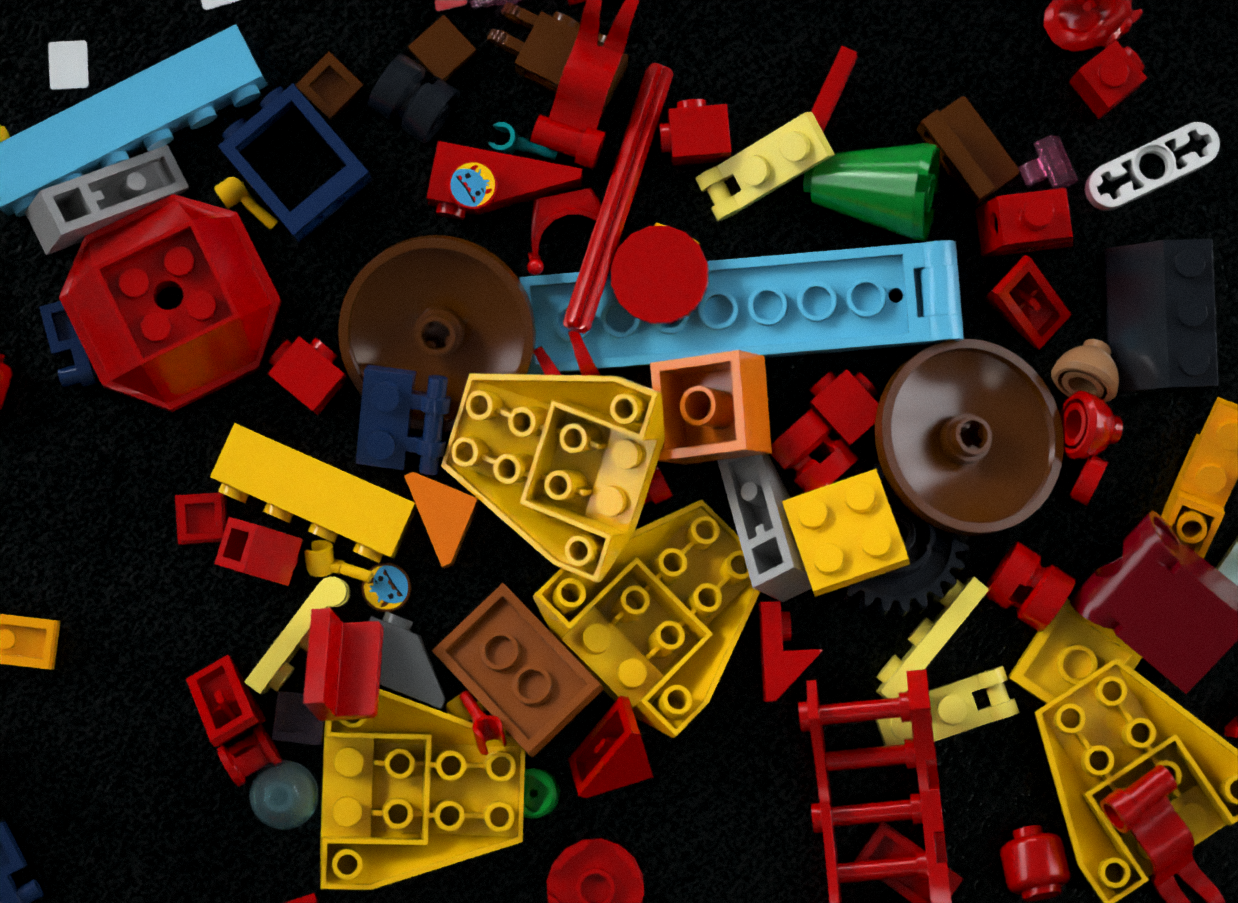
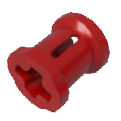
M261 724L254 726L251 735L230 747L222 745L217 748L218 756L224 768L238 787L246 783L247 776L269 763L276 766L282 762L277 747Z

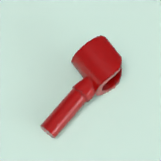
M464 691L459 698L472 717V730L478 751L482 755H488L486 742L490 740H499L503 747H505L507 741L500 718L494 715H486L482 712L470 691Z

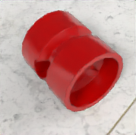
M814 408L810 409L771 444L772 454L770 455L784 470L793 469L796 472L794 482L804 493L832 484L859 459L841 438L831 439L829 436L831 426ZM813 450L817 453L819 460L822 462L821 464L810 458L809 454Z
M1017 541L1003 557L985 585L989 590L985 596L1004 609L1011 606L1016 607L1017 618L1038 632H1042L1067 600L1076 583V579L1055 565L1044 568L1041 566V556Z

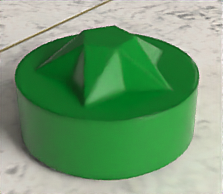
M538 768L526 769L523 817H544L550 814L558 804L560 797L558 782L546 770Z

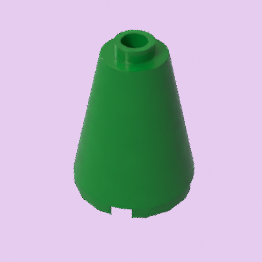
M921 143L834 153V156L805 172L803 190L804 192L811 193V201L814 204L912 240L926 241L930 234L935 209L931 208L934 193H938L940 148H937L938 145Z

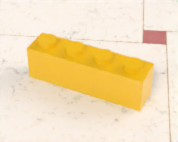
M234 423L210 476L222 482L218 492L243 503H246L249 495L267 502L263 512L288 523L291 522L293 515L312 522L308 532L335 543L338 535L344 536L356 542L353 552L380 563L383 554L395 559L417 510L416 503L236 423Z

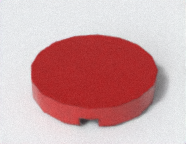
M648 226L632 233L618 247L611 264V286L619 304L633 317L650 324H672L688 317L702 301L709 286V265L700 245L686 232L670 226Z
M603 838L582 839L566 847L552 863L547 878L548 903H642L644 897L643 873L635 857L620 844Z

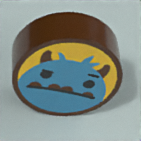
M381 563L369 569V571L373 572L372 580L370 583L362 581L361 587L366 603L373 609L381 612H394L402 608L408 602L412 591L411 580L405 570L391 563Z

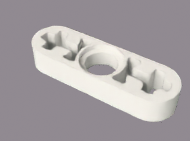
M1193 122L1098 167L1086 181V197L1094 207L1104 211L1117 209L1211 162L1219 151L1220 141L1218 134L1210 125L1202 122ZM1189 134H1192L1195 140L1203 138L1207 144L1201 150L1203 157L1200 158L1196 152H1190L1182 156L1177 162L1183 168L1178 170L1173 152L1183 148L1190 141ZM1171 143V150L1165 144ZM1152 153L1162 158L1165 163V173L1161 178L1152 180L1146 178L1141 173L1139 161L1143 155ZM1128 164L1129 176L1140 189L1133 190V183L1130 181L1115 191L1116 199H1112L1109 193L1100 195L1097 188L1103 183L1101 176L1105 175L1109 181H1114L1127 173L1122 165Z

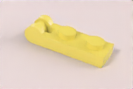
M805 112L721 164L701 173L695 179L701 191L709 193L714 203L711 210L717 221H722L835 154L813 112ZM732 176L735 177L741 188V191L733 196L724 182Z
M327 577L316 586L244 681L259 694H266L270 687L277 692L284 685L295 669L289 662L300 648L308 652L311 609L340 607L347 603L351 590L346 581L337 577Z
M1004 666L929 690L934 742L1019 713L1015 698H1009L1004 684L1008 680ZM985 688L991 706L978 710L972 692ZM901 717L876 720L884 746L904 744V739L913 738L911 722H901Z

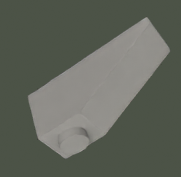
M168 145L41 190L31 202L25 214L45 254L49 255L81 243L84 236L172 194L179 195L187 191L189 186Z
M769 454L717 460L752 587L781 602H785L811 589L807 572L782 501L791 497Z

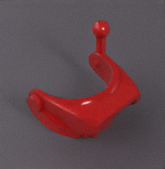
M592 188L534 200L531 217L532 252L528 253L529 262L527 265V270L530 274L539 275L544 270V264L541 261V256L538 254L539 243L544 230L554 220L565 215H583L597 220L602 204Z

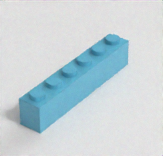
M235 24L0 142V210L8 216L14 213L16 217L25 216V211L39 191L127 160L129 155L145 147L148 151L163 147L174 139L173 133L189 125L191 129L203 127L217 118V111L231 104H234L235 107H241L256 100L261 95L259 90L268 85L237 25Z

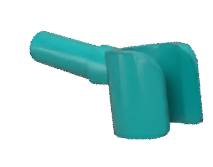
M498 122L493 125L500 132L510 133V139L505 145L488 142L495 152L512 155L519 151L551 160L556 159L558 151L519 137L510 124Z

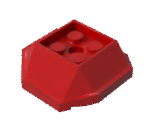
M175 194L84 236L59 296L102 386L170 412H174L260 370L282 303L238 213ZM175 287L183 292L181 304L171 310L160 308L157 305L159 293L165 288Z

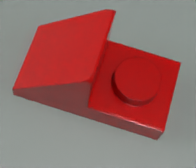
M781 601L758 603L763 701L769 702L776 701L823 649L783 651V641H791L792 638L790 611H781Z

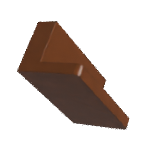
M964 96L958 98L942 111L936 110L920 122L916 129L926 143L938 145L937 148H940V163L973 207L1019 174V168Z

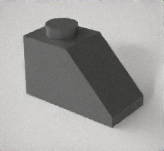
M387 611L383 620L371 616L369 621H379L384 627L380 685L437 708H444L447 697L421 635L410 631L413 622Z

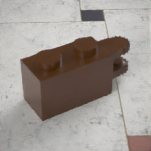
M506 2L501 10L502 14L511 22L519 24L531 30L524 43L503 30L492 28L487 37L488 41L517 56L514 62L517 74L556 93L564 67L576 41L580 24L560 12H555L552 17L541 11L538 16L514 3ZM599 34L598 45L603 46L607 38L606 35ZM623 53L611 83L602 114L628 66V55Z

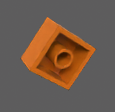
M734 350L650 363L652 389L662 393L665 440L658 461L685 465L772 454L765 356L742 350Z

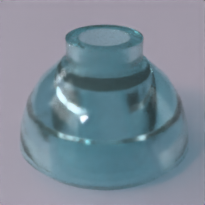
M282 760L276 766L272 763L266 765L256 774L250 787V804L257 818L267 826L275 829H292L306 822L315 811L318 802V787L313 775L304 766L293 761Z

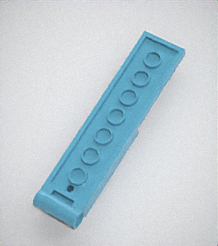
M941 240L707 261L709 265V286L705 296H703L700 304L688 317L672 324H650L633 317L619 304L611 286L610 269L591 329L585 334L579 333L597 370L650 366L652 362L742 350L763 355L765 358L928 345V343H940L954 339L955 341L964 340L956 241ZM579 272L520 277V282L528 295L535 318V349L542 346L560 373L580 372L568 334L571 330L563 325ZM898 291L902 294L903 298L900 302H892L889 299L890 293ZM534 354L527 374L545 375Z

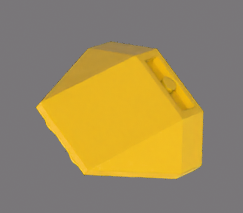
M471 373L465 386L441 467L553 565L592 581L601 582L636 530L665 440L662 393L619 376Z
M701 499L635 530L601 582L592 581L561 568L532 597L551 633L605 688L604 691L615 702L620 696L628 697L636 719L675 738L710 702L760 591L752 587L738 535Z
M1118 657L1034 712L1077 865L1103 903H1116L1149 881L1148 877L1154 871L1151 860L1134 838L1131 831L1129 830L1127 833L1118 831L1109 822L1101 809L1100 801L1116 789L1124 790L1155 766H1164L1177 783V789L1169 794L1168 798L1177 814L1190 830L1195 842L1194 846L1224 826L1233 825L1238 821V749Z
M379 689L378 714L375 718L325 721L320 831L321 889L372 890L523 842L525 750L513 737L505 735L507 741L505 747H503L499 740L487 741L488 755H482L477 748L472 730V722Z

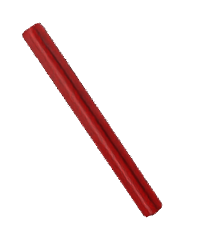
M652 63L645 71L563 320L564 327L576 333L585 334L591 329L673 78L672 69L659 63Z

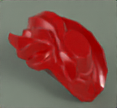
M1052 0L1044 11V28L1052 42L1062 49L1073 52L1085 51L1097 46L1108 47L1118 40L1121 35L1130 30L1131 25L1140 19L1143 11L1142 9L1133 10L1132 0Z

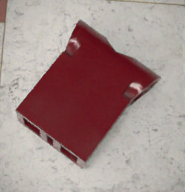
M1152 510L1123 540L1122 557L1098 568L1069 599L1070 605L1076 612L1094 624L1113 629L1118 638L1185 694L1238 641V586L1187 545H1181L1168 523L1157 512Z

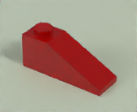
M438 141L426 198L429 206L437 207V215L464 220L465 213L479 215L581 187L583 171L581 168ZM468 160L481 161L490 166L498 182V193L494 202L486 209L477 212L466 211L458 207L452 200L448 189V180L453 169L460 163Z

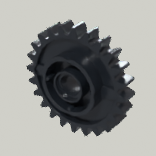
M876 462L870 471L877 469L910 564L843 587L845 591L841 602L845 604L856 597L859 599L860 613H864L870 605H875L878 616L882 619L890 607H892L898 618L902 619L908 613L910 606L916 613L921 614L928 606L927 600L937 605L944 597L943 591H949L954 587L957 581L952 575H959L965 567V564L957 558L963 557L968 551L969 546L957 541L963 535L933 527L913 514L895 495L884 476L880 464ZM856 467L851 477L865 473V471L860 467ZM842 475L839 477L837 482L845 480L847 478Z

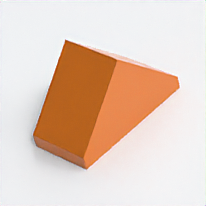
M415 472L404 475L441 566L445 569L454 565L479 505V499Z

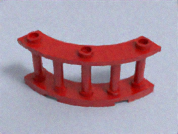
M926 669L906 671L908 691L898 692V698L820 705L816 680L806 681L807 701L798 702L801 732H811L820 803L811 804L814 833H823L829 903H842L840 883L919 876V881L929 880L931 903H952ZM900 717L901 722H911L913 738L904 739V744L826 752L823 725ZM907 764V769L917 768L919 794H910V799L844 806L832 805L829 771ZM913 819V824L923 823L926 850L916 851V856L838 863L835 826Z

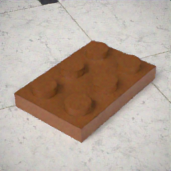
M504 583L491 593L432 650L488 712L500 718L503 728L532 758L605 689Z

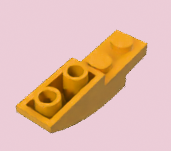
M1217 397L1200 435L1196 434L1161 515L1172 528L1181 545H1187L1203 559L1225 515L1224 506L1238 479V404Z

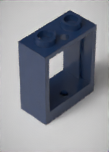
M291 84L285 90L282 87H278L271 91L260 102L259 106L262 109L247 121L245 118H241L229 126L222 135L224 141L218 147L295 239L300 242L368 185L372 178L368 170L297 87ZM295 106L344 163L345 167L290 212L239 152Z

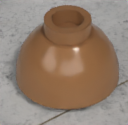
M1088 339L1083 343V346H1077L1068 350L1056 361L1051 371V377L1057 388L1068 397L1077 391H1086L1095 394L1105 402H1109L1117 395L1119 372L1115 361L1110 356L1112 351L1109 345L1097 339Z

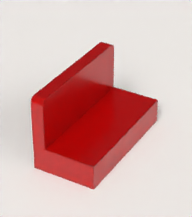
M331 608L311 609L303 704L319 721L371 719L377 716L384 627L379 621L343 623Z

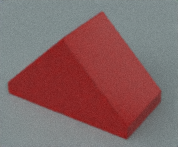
M1026 255L1011 268L983 299L985 303L1038 350L1072 315L1033 260Z
M229 654L186 678L210 742L214 747L225 745L253 729L254 726L267 721Z
M620 696L568 758L579 797L589 798L653 778L628 697Z

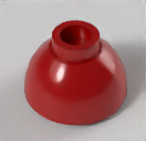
M1077 391L1063 404L1060 417L1064 434V453L1069 458L1085 459L1095 456L1104 451L1109 444H1116L1120 440L1123 432L1122 420L1119 416L1113 415L1111 408L1100 397L1086 391Z

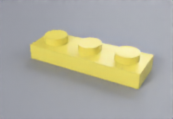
M968 578L964 584L956 579L957 583L949 591H945L944 597L940 600V603L945 607L933 621L925 617L908 637V640L914 645L902 659L894 655L877 675L876 678L882 682L876 690L879 695L884 699L898 698V692H906L908 690L906 671L925 669L989 591L977 578Z

